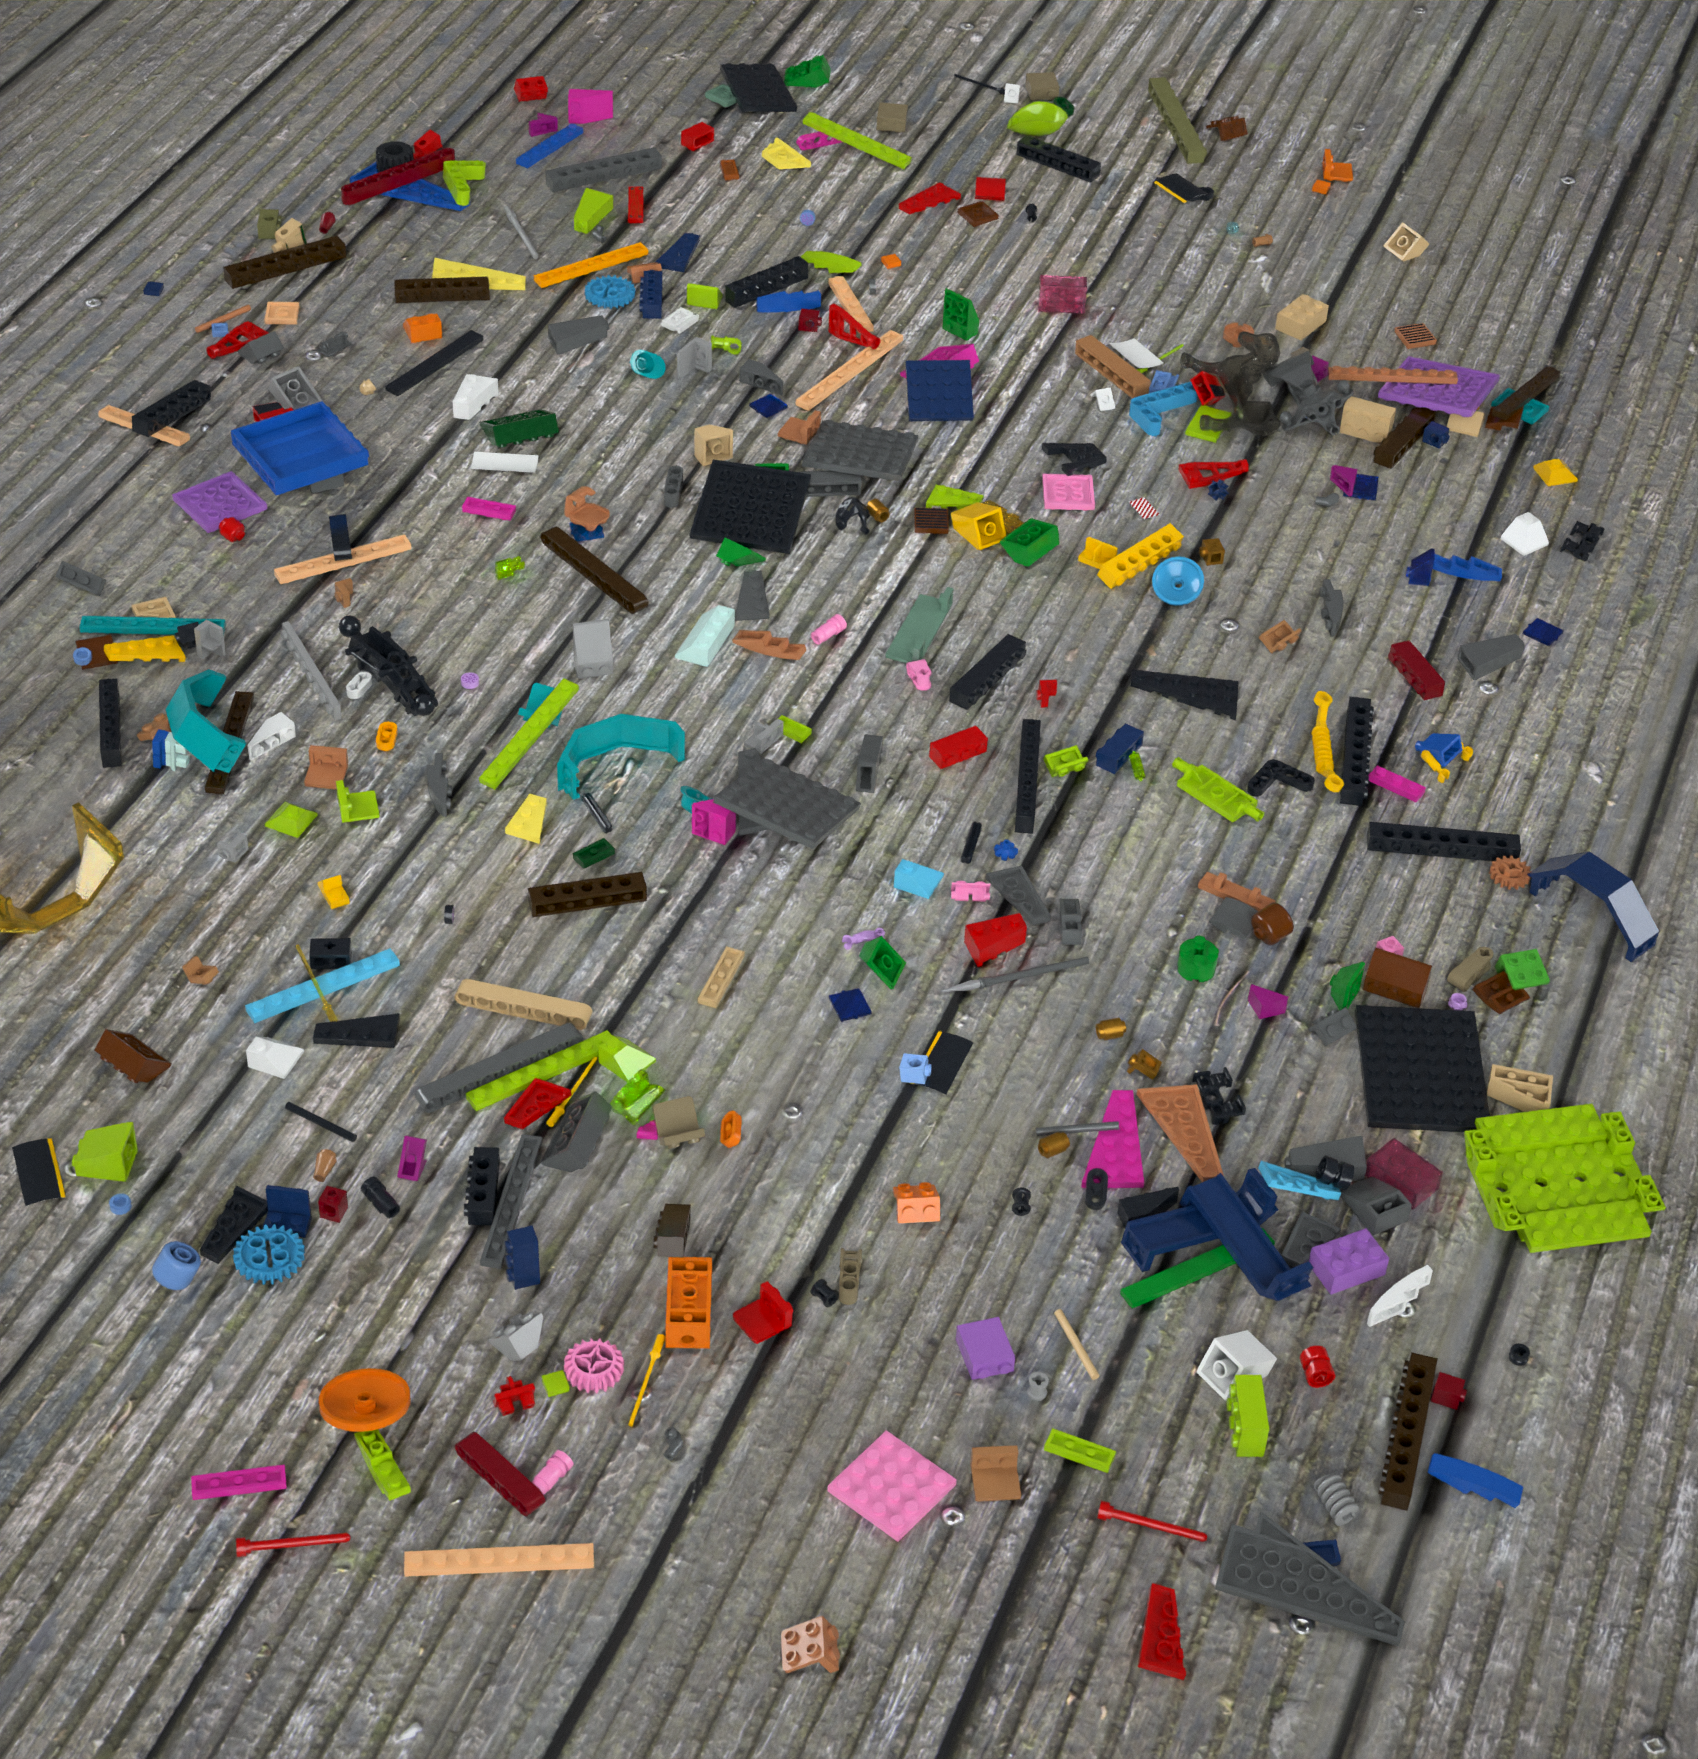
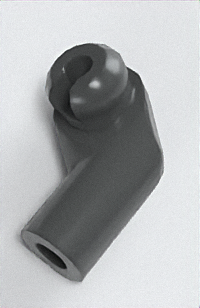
M669 1427L665 1430L669 1447L664 1452V1457L672 1461L683 1447V1440L680 1433L674 1427Z

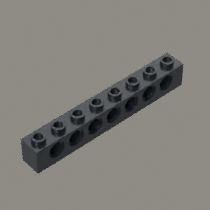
M1349 696L1342 767L1344 786L1340 793L1341 804L1362 806L1363 799H1367L1368 788L1365 787H1368L1369 776L1366 775H1369L1371 753H1368L1371 749V741L1368 740H1371L1373 718L1370 717H1373L1374 707L1371 706V699Z
M1023 719L1014 831L1017 833L1033 834L1041 720Z
M1369 822L1367 831V850L1483 861H1496L1497 857L1502 859L1503 856L1507 858L1513 856L1514 859H1517L1521 852L1520 835L1381 822Z

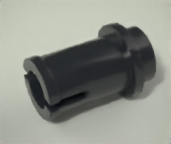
M1028 204L1025 209L1027 219L1034 222L1037 219V206Z

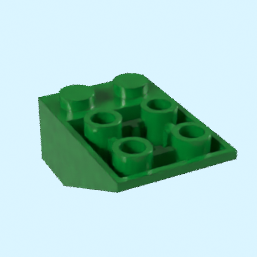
M824 55L815 56L811 60L802 61L799 65L788 67L785 70L784 83L786 86L817 88L829 83L831 68Z
M946 288L942 329L967 341L978 334L979 318L970 299Z

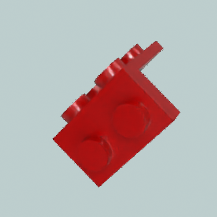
M766 1281L760 1284V1299L733 1312V1319L753 1343L759 1344L792 1326L793 1308L788 1301L781 1297L779 1290Z

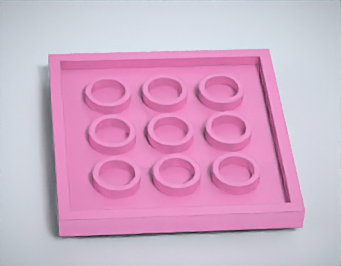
M886 1430L828 1485L827 1491L899 1542L956 1486L957 1479Z

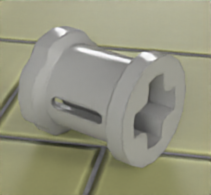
M1042 1372L1032 1373L1029 1376L1028 1382L1030 1387H1028L1027 1395L1033 1401H1042L1047 1396L1048 1376Z

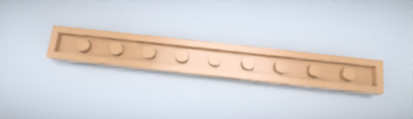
M892 330L888 331L880 337L881 342L878 348L872 349L867 347L797 398L796 406L807 411L811 410L901 343L903 335Z

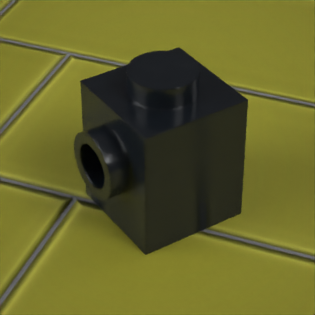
M194 622L178 626V632L175 633L177 643H181L183 648H195L194 628L199 623Z

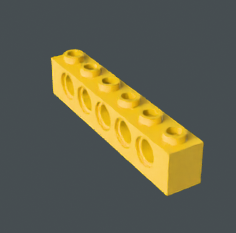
M1169 523L1102 564L1097 576L1110 589L1115 586H1121L1128 578L1132 579L1139 571L1143 572L1149 565L1156 564L1160 558H1166L1173 550L1177 551L1182 546L1181 542L1184 536Z

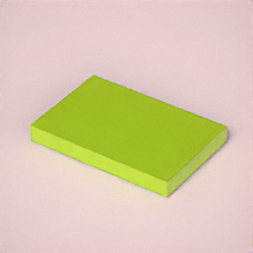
M1201 405L1188 425L1185 435L1216 443L1229 422L1232 413Z

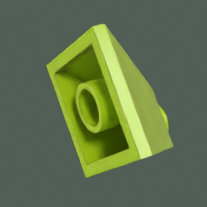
M285 801L265 823V827L298 838L318 816V813Z
M612 1035L598 1046L599 1063L627 1083L656 1062L655 1057L627 1038Z

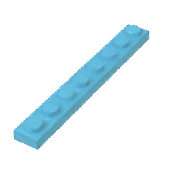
M389 948L245 1005L246 1012L253 1022L257 1023L400 966L399 959Z

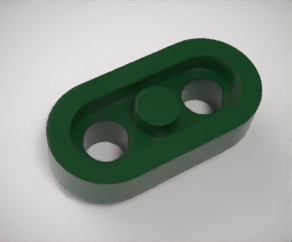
M1054 98L1053 104L1062 108L1068 117L1074 114L1075 107L1066 98Z

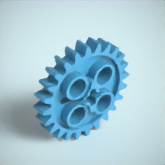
M602 275V278L596 277V280L591 279V282H587V285H585V296L589 303L592 302V305L598 304V307L603 306L604 309L606 307L612 309L614 306L618 308L619 305L624 307V304L629 305V302H632L635 298V288L631 281L627 282V278L622 280V276L616 278V275L613 277L610 275L604 277Z
M265 1224L262 1230L256 1227V1232L254 1233L248 1230V1237L242 1235L241 1241L236 1242L237 1248L233 1249L236 1270H239L240 1276L245 1275L246 1280L253 1277L254 1283L262 1280L263 1285H265L267 1280H270L271 1284H274L275 1279L283 1282L284 1276L290 1279V1272L297 1273V1267H302V1261L305 1260V1249L302 1239H299L298 1233L293 1234L291 1228L285 1231L283 1225L276 1229V1224H274L272 1228L268 1229V1226ZM266 1241H270L272 1268L268 1267Z

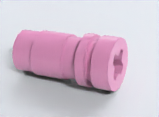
M836 614L828 619L826 623L811 633L814 643L819 645L833 635H837L845 630L847 627L845 619L840 614Z
M557 1450L548 1459L546 1466L534 1477L532 1483L545 1495L557 1483L559 1478L564 1477L573 1467L572 1459L563 1451Z

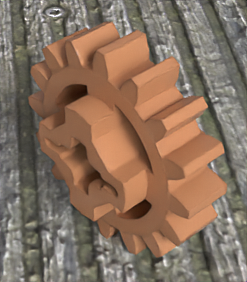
M1503 856L1500 859L1497 857L1496 861H1492L1490 867V879H1495V884L1500 883L1501 888L1506 886L1508 890L1511 887L1518 890L1519 886L1524 888L1525 884H1529L1531 877L1527 874L1531 872V867L1526 866V861L1520 862V858L1514 859L1513 856H1510V858Z

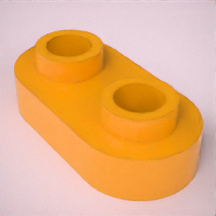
M387 721L379 725L376 747L381 751H389L395 746L398 730L394 722Z

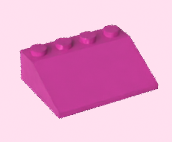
M974 344L940 346L920 359L970 360V369L979 362ZM906 369L900 373L904 378H906Z

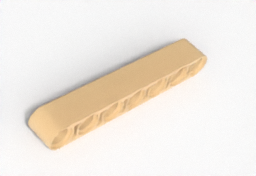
M471 979L462 980L454 996L456 1002L464 1006L558 1026L572 1023L577 1030L586 1028L593 1012L592 1008L584 1003Z

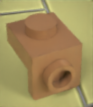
M348 578L335 582V598L337 602H340L344 608L351 606L350 594H353L352 579Z
M198 956L192 957L182 967L190 983L208 984L219 973L216 966L202 965Z

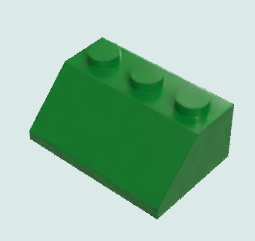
M1030 518L1001 539L1000 544L1015 563L1030 566L1060 544L1058 526Z

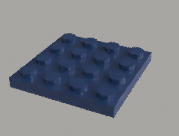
M914 360L905 362L909 421H973L970 360Z

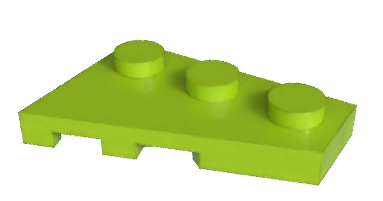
M936 484L926 502V508L941 506V509H947V507L952 506L962 509L977 502L982 503L984 495Z

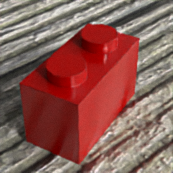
M704 122L681 131V145L692 151L714 141V128Z

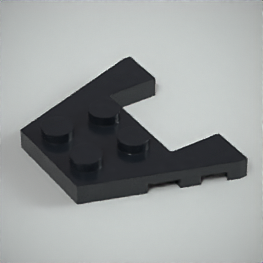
M1042 443V450L1047 455L1064 453L1072 462L1062 464L1061 470L1067 476L1073 475L1074 471L1082 472L1083 468L1088 466L1089 468L1105 464L1107 457L1092 443Z

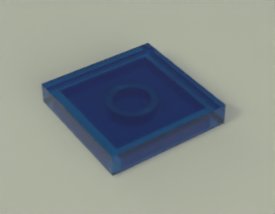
M1357 474L1353 494L1350 497L1376 500L1379 477ZM1343 492V496L1349 497L1346 493Z

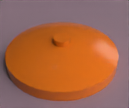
M375 1368L357 1369L343 1373L330 1380L323 1387L319 1395V1410L323 1419L338 1429L353 1432L373 1431L389 1426L403 1417L411 1403L410 1388L402 1377L393 1372Z

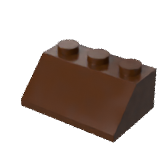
M1375 948L1365 977L1363 990L1415 1008H1420L1427 992L1432 966Z
M105 1029L94 1051L101 1055L100 1058L103 1061L112 1063L115 1070L127 1074V1079L134 1083L139 1081L148 1083L172 1065V1063L130 1033Z

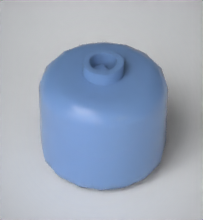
M179 1241L169 1242L164 1245L152 1267L153 1276L158 1283L168 1289L183 1290L190 1285L201 1265L200 1255L193 1247Z

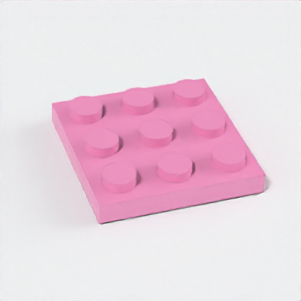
M1042 475L1044 509L1095 510L1092 475Z

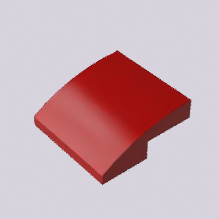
M976 177L975 199L1004 201L1006 179Z

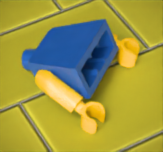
M1434 733L1425 741H1417L1415 744L1416 751L1421 753L1422 761L1426 762L1434 772L1437 771L1439 773L1437 780L1440 783H1444L1445 778L1448 780L1450 776L1449 770L1442 769L1441 767H1445L1461 751V758L1465 761H1468L1473 754L1471 747L1463 746L1460 734Z

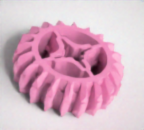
M591 1338L589 1342H585L582 1339L581 1345L575 1343L573 1349H569L568 1355L564 1359V1372L567 1381H570L572 1387L577 1386L579 1391L586 1389L587 1393L590 1390H594L597 1394L600 1389L606 1392L607 1387L614 1388L615 1382H619L624 1373V1359L621 1350H617L616 1344L610 1345L609 1340L603 1343L601 1338L598 1341H593Z

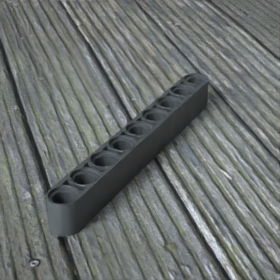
M566 1023L426 1084L416 1091L415 1098L427 1113L434 1112L466 1098V1093L580 1043L584 1041V1037L572 1023Z

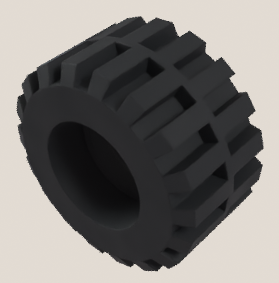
M386 142L376 148V166L379 172L414 160L413 148L404 142Z

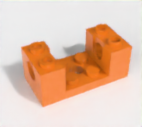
M668 1257L666 1348L710 1349L712 1257Z

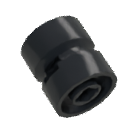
M1325 1155L1318 1165L1316 1181L1327 1185L1332 1183L1333 1187L1345 1191L1352 1182L1354 1165L1343 1161L1338 1163L1337 1159Z

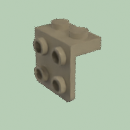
M691 1096L656 1103L652 1106L660 1145L668 1146V1149L679 1147L680 1142L687 1141L688 1144L700 1142V1138L705 1137L704 1128H699Z

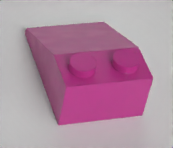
M569 89V123L586 124L613 118V91Z

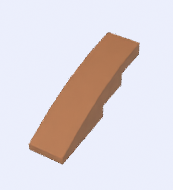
M739 630L732 639L733 643L746 649L782 659L800 660L806 652L805 644H789L788 638L772 637L770 631Z

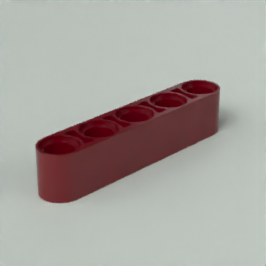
M473 1431L455 1444L454 1447L459 1457L523 1516L527 1517L545 1503V1497L542 1492L477 1432Z

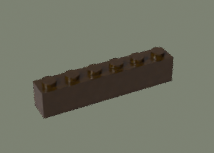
M1426 407L1413 408L1410 414L1405 416L1401 423H1398L1396 429L1391 431L1386 439H1383L1380 446L1375 448L1373 453L1375 456L1374 463L1392 469L1424 435L1425 428L1432 421H1435L1436 411Z

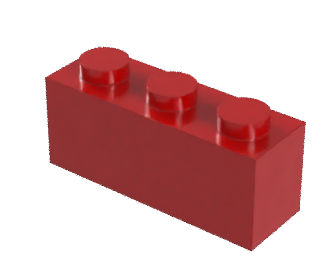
M977 726L970 727L931 742L929 757L940 769L946 768L987 752L988 737Z

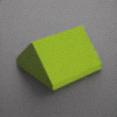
M687 283V305L718 309L723 297L719 288Z

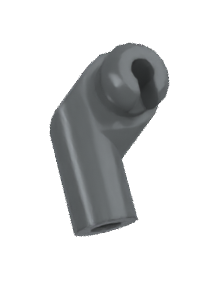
M598 224L594 228L592 236L600 243H604L606 241V237L602 235L604 227Z
M1331 493L1325 498L1317 496L1315 504L1331 507L1339 501V495Z

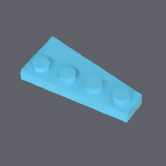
M1261 1161L1258 1167L1268 1187L1318 1196L1327 1200H1339L1341 1196V1191L1333 1187L1332 1183L1329 1185L1316 1181V1177Z

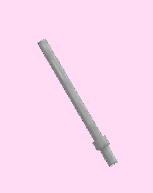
M505 206L504 210L507 213L508 220L513 223L532 257L537 259L539 255L518 222L517 215L509 206Z

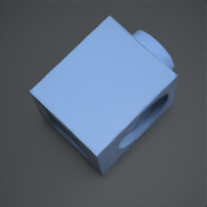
M904 1053L899 1066L901 1082L925 1084L927 1076L931 1075L932 1069L931 1064H928V1056Z

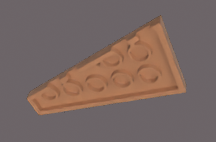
M1183 1085L1137 1089L1136 1095L1201 1182L1212 1179L1219 1173L1223 1175L1198 1086Z

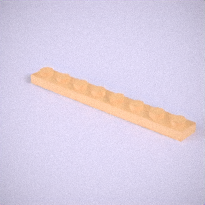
M404 534L351 548L352 559L335 561L333 553L274 569V575L280 584L289 583L377 558L387 557L392 554L402 553L411 550V543Z
M593 1543L405 1551L404 1553L405 1577L594 1568Z

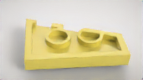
M529 794L506 826L505 834L540 844L547 798Z

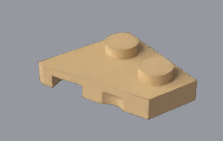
M166 597L131 605L135 617L176 618Z

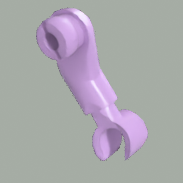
M877 928L875 931L865 930L854 934L853 937L844 935L842 942H847L844 944V948L849 950L853 943L858 944L863 941H871L879 936L884 938L885 931L882 928Z

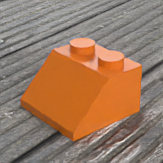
M437 313L407 318L403 323L411 343L442 338V324Z

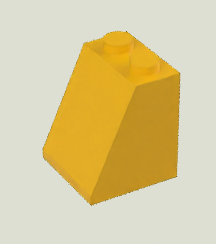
M977 502L951 513L954 529L977 550L1000 543V540L1006 537L1001 507Z

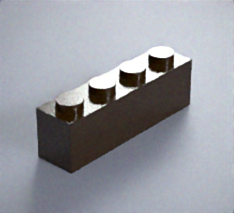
M665 1204L664 1211H660L653 1241V1248L657 1249V1257H684L691 1222V1205Z

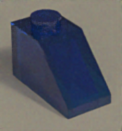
M1431 548L1411 560L1410 567L1406 568V577H1409V584L1429 586L1435 559V549Z

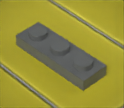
M64 561L61 562L55 576L98 596L101 595L106 583V579Z

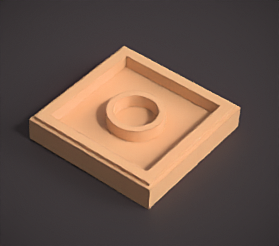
M268 302L264 319L265 324L297 325L300 308L299 302Z

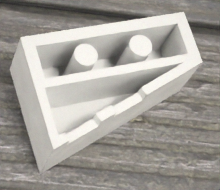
M466 374L453 400V417L470 420L476 415L484 404L490 403L492 397L498 396V379Z

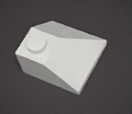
M1529 512L1516 517L1501 536V540L1523 556L1549 544L1541 521Z
M255 1037L246 1049L249 1068L283 1079L286 1078L304 1053L302 1048L268 1037Z

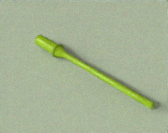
M1184 344L1177 346L1176 348L1162 355L1158 359H1164L1173 352L1182 348ZM1138 368L1136 370L1144 373L1148 371V368Z

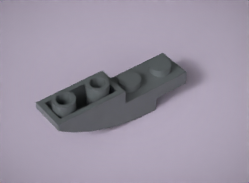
M1325 579L1319 590L1320 597H1323L1324 600L1321 617L1325 620L1326 630H1329L1330 636L1333 637L1340 627L1344 601L1341 589L1334 590L1331 580Z
M435 753L434 765H427L428 793L436 810L443 817H447V809H451V798L448 797H452V785H448V778L443 773L447 771V761H443V753Z

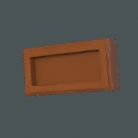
M720 160L724 180L739 179L735 160Z

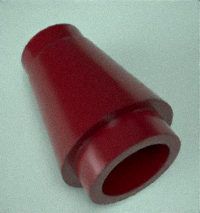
M325 212L322 214L319 228L321 233L327 234L335 224L336 219L333 213Z

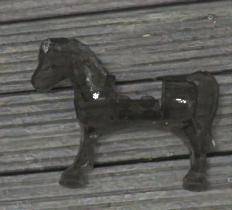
M1241 332L1238 335V342L1250 353L1230 356L1220 362H1205L1196 359L1190 353H1182L1180 358L1182 368H1191L1198 374L1204 371L1219 376L1233 406L1234 413L1229 418L1214 419L1209 415H1202L1200 418V429L1202 431L1230 432L1243 428L1253 434L1270 436L1281 426L1280 420L1273 413L1270 402L1247 401L1253 392L1252 384L1259 381L1262 373L1270 369L1278 361L1280 350L1275 335L1271 333L1255 335L1249 332Z

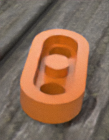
M734 1110L729 1111L721 1122L720 1142L727 1148L736 1146L741 1140L742 1117Z

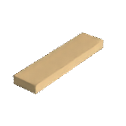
M726 946L698 997L699 1004L717 1008L745 957V951Z

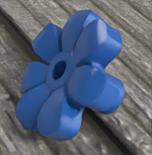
M1004 840L1000 845H995L994 854L997 857L1001 856V860L1007 861L1008 857L1010 859L1016 857L1018 848H1014L1015 844L1009 840Z

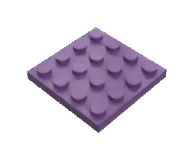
M232 471L172 494L173 501L207 533L218 530L219 524L224 518L234 517L240 521L267 510V503Z

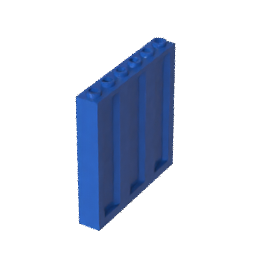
M323 401L231 430L232 445L276 496L368 465L369 452L367 448L361 445L360 441L353 436V433L346 428L344 423H341L337 415H334L330 407L326 406Z

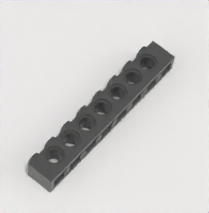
M653 147L546 170V185L552 192L662 169V155Z

